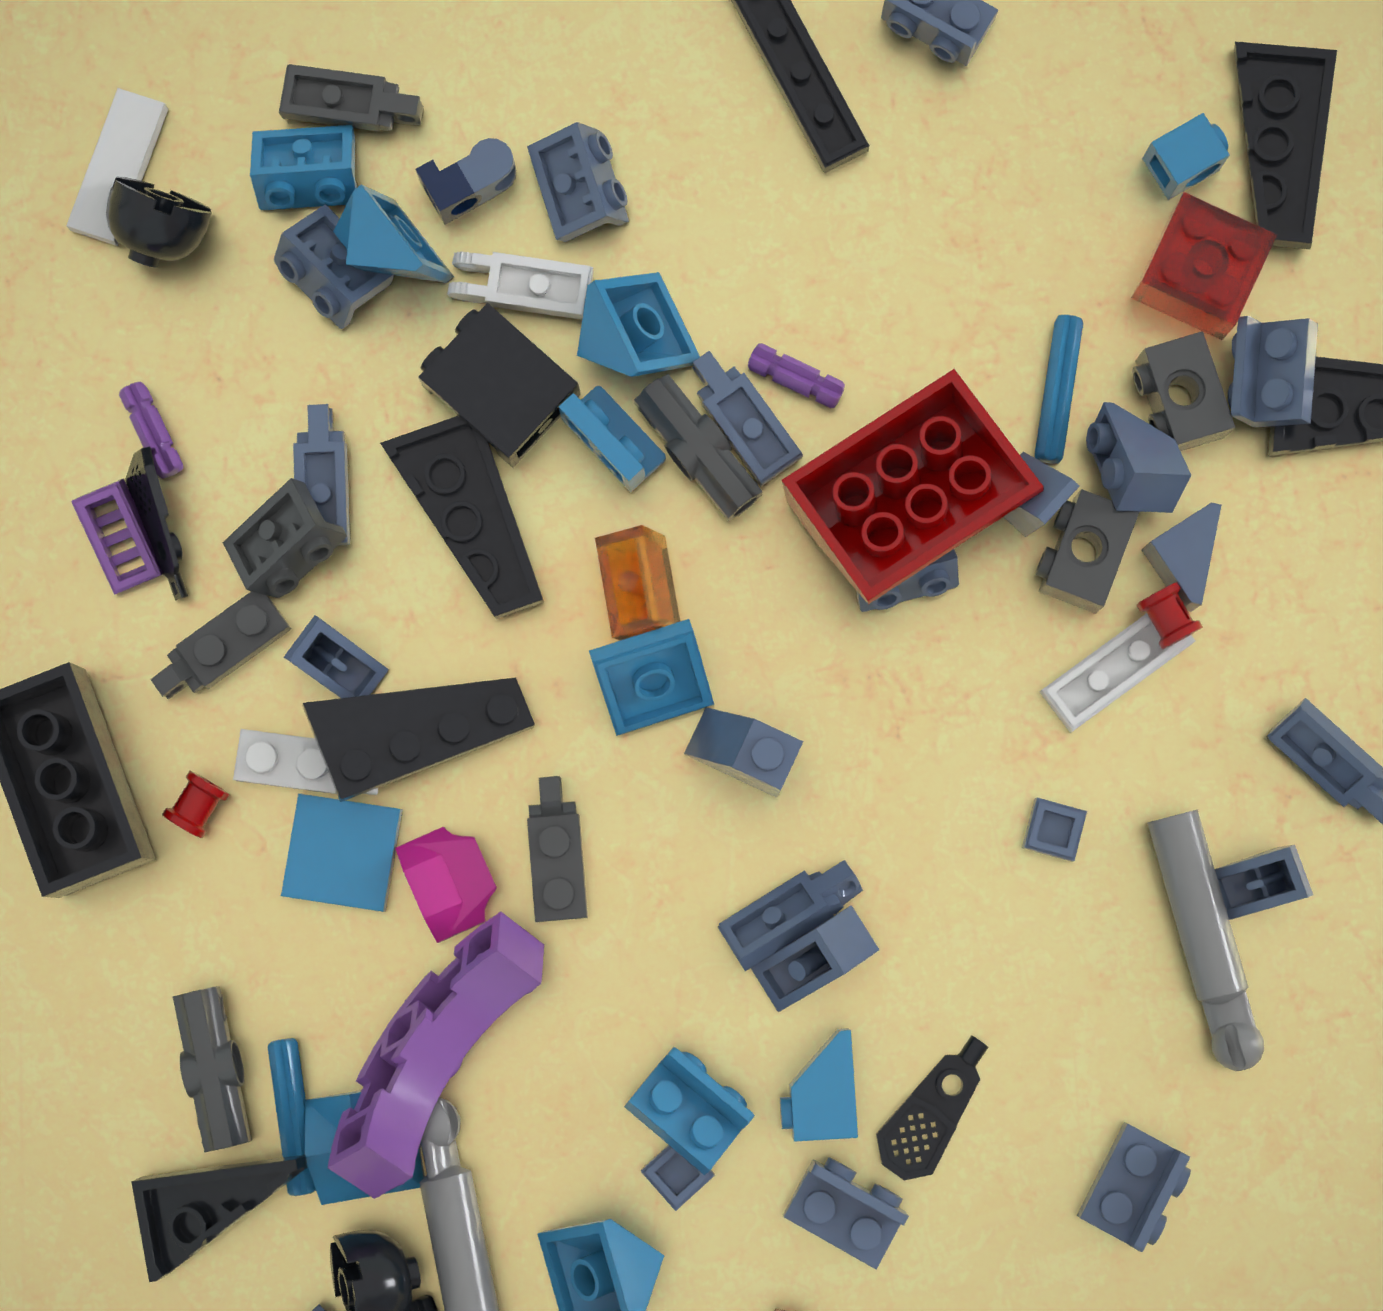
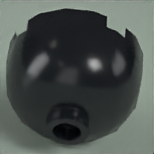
M117 176L108 196L106 217L108 228L117 242L130 249L129 259L149 267H158L160 260H180L189 256L201 244L208 230L212 214L208 206L170 190L169 194L153 189L155 184Z
M358 1230L333 1236L335 1242L330 1244L333 1287L335 1296L342 1297L347 1311L410 1310L412 1290L420 1288L421 1285L419 1267L414 1256L406 1258L397 1241L388 1234L375 1230Z

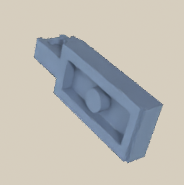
M710 351L693 362L694 366L692 369L705 386L697 392L702 401L703 408L725 435L760 487L802 459V452L745 373L740 374L735 366L725 372Z
M329 404L307 405L308 432L297 433V443H293L294 479L306 484L326 522L343 527L347 537L339 545H350L348 454L345 435L343 431L333 430L332 408H329Z
M1303 699L1271 729L1267 735L1268 739L1343 807L1347 804L1356 809L1363 806L1383 824V767L1308 699Z
M845 860L823 874L819 871L808 875L804 870L719 923L718 929L743 969L747 971L832 918L833 914H837L843 908V905L862 892L863 889L858 878Z

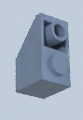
M1104 402L1095 422L1088 428L1086 444L1088 451L1093 454L1101 473L1102 484L1108 490L1116 511L1173 513L1191 477V473L1176 440L1115 403Z

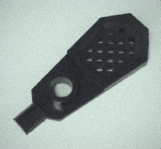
M151 446L141 448L133 454L125 481L162 573L168 578L176 601L188 596L179 572L178 562L182 560V548L177 536L173 532H169L165 519L169 513L155 470Z
M971 1035L958 1055H945L878 1130L876 1138L881 1163L884 1167L904 1181L934 1173L980 1081L976 1065L989 1048L986 1044ZM948 1075H957L961 1080V1088L956 1094L949 1095L943 1091L942 1082ZM923 1113L924 1118H919L918 1114ZM913 1115V1120H909L908 1116ZM930 1122H935L936 1126L931 1127ZM920 1124H925V1128L921 1129ZM913 1125H914V1126H915V1130H912V1131H911V1130H910V1126H913ZM904 1127L905 1132H900V1128ZM937 1132L938 1137H933L932 1133ZM927 1134V1139H923L922 1135ZM912 1136H916L917 1140L912 1141ZM901 1138H906L907 1142L902 1143ZM896 1139V1144L892 1145L891 1140ZM924 1145H929V1149L925 1150ZM918 1146L919 1151L914 1152V1147ZM908 1148L909 1153H904L903 1149ZM898 1150L899 1155H894L893 1151ZM916 1157H920L921 1161L916 1162ZM907 1159H910V1164H906Z

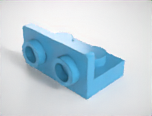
M353 125L253 131L250 177L259 209L276 210L320 207L325 204L327 206L347 205L353 191L357 188L355 179L356 139Z
M596 386L581 400L573 393L558 406L563 422L630 493L665 462V453L601 386Z
M673 1047L624 1107L703 1175H706L740 1131L754 1118V1114L747 1108L745 1099L736 1090L728 1086H721L706 1073L707 1070L704 1064L697 1057L688 1052H681Z

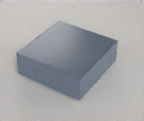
M1035 798L1022 848L1070 862L1075 861L1087 811Z
M669 1145L641 1169L642 1174L675 1211L715 1176L712 1170L703 1175Z

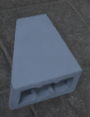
M705 708L684 755L777 798L804 741L754 718Z

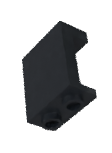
M487 303L479 312L473 309L462 318L455 329V333L458 335L445 349L439 346L425 358L420 367L423 372L418 378L423 388L430 394L434 393L490 443L496 449L497 454L513 468L561 417L558 406L573 393L577 397L581 393L577 381Z

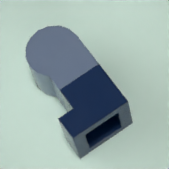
M493 138L479 141L472 148L470 155L439 171L434 160L415 169L422 187L444 225L506 191L512 186L516 178V166L511 149L505 142Z

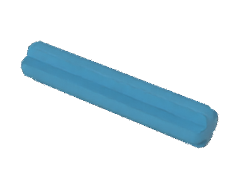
M1059 315L1054 323L1034 455L1039 461L1049 464L1060 463L1064 456L1083 329L1082 318L1073 315Z
M293 1038L275 1040L269 1043L268 1054L282 1156L305 1155L306 1099L298 1042ZM309 1168L286 1184L287 1192L290 1196L306 1195L316 1191Z

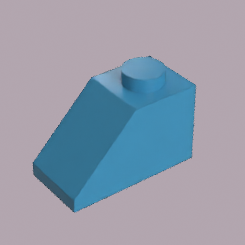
M848 1028L837 1029L789 1084L790 1097H780L782 1129H792L794 1142L858 1138L851 1030Z

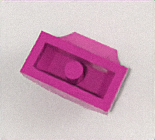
M441 827L395 848L415 900L437 943L486 922L485 907L497 887L474 836L454 835L447 831L445 827Z

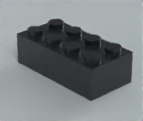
M68 662L0 689V783L41 896L61 898L156 860L86 669Z

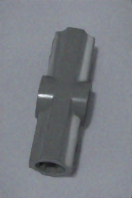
M669 374L657 378L634 399L638 410L665 441V449L678 468L689 480L695 479L728 521L739 516L762 496L763 492L758 487V484L730 452L732 447L719 427L708 415L704 414L702 416Z
M220 986L173 996L184 1050L180 1053V1071L186 1093L190 1098L194 1099L204 1153L252 1141L241 1086L244 1085L242 1058L238 1045L230 1038Z

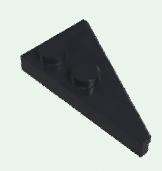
M298 1155L150 1175L131 1181L149 1282L158 1281L170 1274L307 1169L306 1156Z

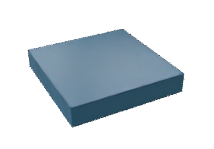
M689 619L589 650L616 736L714 705Z
M298 793L281 896L386 912L402 809L352 801L340 802L338 799Z

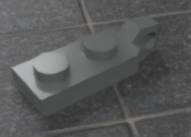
M289 64L286 68L279 114L283 119L335 126L353 125V128L380 132V129L392 131L394 122L397 124L421 125L424 106L419 96L400 94L399 85L387 82L383 76Z
M251 591L176 645L177 648L167 654L172 664L150 680L162 697L164 696L167 699H170L187 686L194 693L204 687L210 689L292 628L268 595Z
M560 776L540 777L541 804L529 805V818H527L535 922L588 918L580 815L576 813L575 801L563 802Z

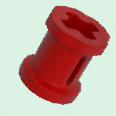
M1177 582L1152 594L1137 604L1140 612L1148 614L1159 633L1161 640L1158 644L1162 650L1203 628L1199 620L1193 621L1180 599L1178 593L1181 588Z
M189 770L186 775L188 780L186 787L174 806L166 808L162 816L185 831L203 838L206 833L204 825L219 801H226L230 794L206 778Z

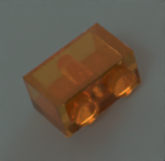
M640 525L596 537L595 542L612 638L621 641L680 622L665 535Z

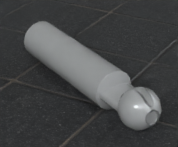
M1198 809L1148 822L1197 1000L1202 1001L1212 1037V1052L1216 1060L1225 1068L1233 1071L1250 1069L1262 1058L1264 1040L1256 1027L1246 993L1249 987Z
M439 1097L420 1142L427 1175L419 1183L444 1310L499 1311L472 1172L461 1167L456 1144L461 1118L455 1106L448 1100Z

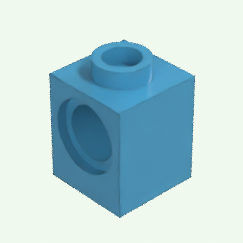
M1202 113L1151 142L1142 159L1166 198L1170 200L1219 172L1230 154L1227 151L1228 142L1223 131L1218 125H1211L1205 114Z

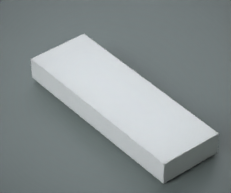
M117 88L66 225L70 231L118 246L119 242H117L109 230L106 217L110 189L113 187L117 176L142 181L168 112V107L165 103Z
M1146 613L1042 689L1040 693L1071 733L1193 644L1195 639L1190 635L1162 650L1158 644L1161 637Z

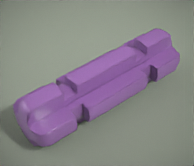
M759 343L754 348L748 361V368L763 377L769 374L773 376L772 381L808 398L812 394L816 396V402L829 408H834L838 404L845 388L843 381L829 374L826 377L820 376V370L786 354L780 357L776 355L777 350L763 343Z
M135 382L120 390L119 396L125 409L132 413L129 418L143 448L151 446L157 475L164 479L179 473L183 469V463L177 450L171 448L173 442L157 408L151 405L153 399L148 388L142 382Z

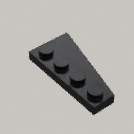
M1235 41L1234 53L1259 245L1310 249L1314 231L1337 50Z
M1316 357L1311 424L1271 426L1268 456L1383 442V364Z
M456 416L380 443L496 619L544 603L489 443L461 417Z
M516 677L306 702L302 705L340 802L532 729L535 726Z

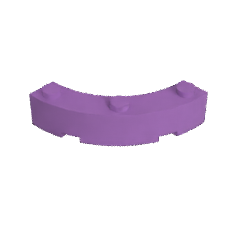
M499 912L480 925L455 946L454 956L457 958L439 976L430 971L391 1019L357 1077L356 1082L362 1085L363 1088L355 1108L352 1109L350 1107L343 1111L331 1148L328 1169L374 1199L397 1186L403 1185L413 1177L415 1161L423 1133L447 1082L457 1073L465 1055L492 1023L524 995L531 993L542 982L544 944L502 912Z

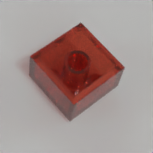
M1183 192L1171 211L1131 298L1223 340L1236 325L1277 234Z

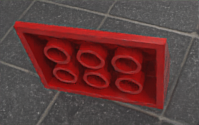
M955 369L781 480L788 505L816 544L868 604L1044 491V486Z

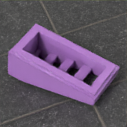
M124 478L71 501L114 595L163 574ZM115 499L119 508L97 517L94 508ZM124 518L127 525L126 528L107 536L104 535L101 527ZM128 538H133L136 544L135 547L112 556L109 546ZM139 556L142 557L145 565L124 574H119L117 565Z

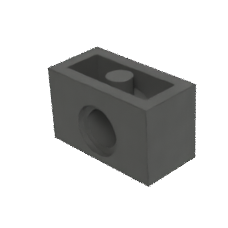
M1203 331L1145 348L1135 360L1137 365L1133 367L1135 386L1141 396L1147 395L1153 413L1148 417L1149 424L1175 439L1180 451L1223 439L1235 428ZM1180 385L1186 388L1191 396V404L1186 406L1176 404L1169 396V386Z
M1083 489L1078 492L1072 502L1067 500L1060 507L1053 528L1061 531L1055 549L1045 548L1035 575L1043 578L1038 592L1095 614L1101 610L1106 603L1139 511H1116L1112 500ZM1077 538L1090 541L1095 547V560L1084 562L1077 559L1072 552V541Z

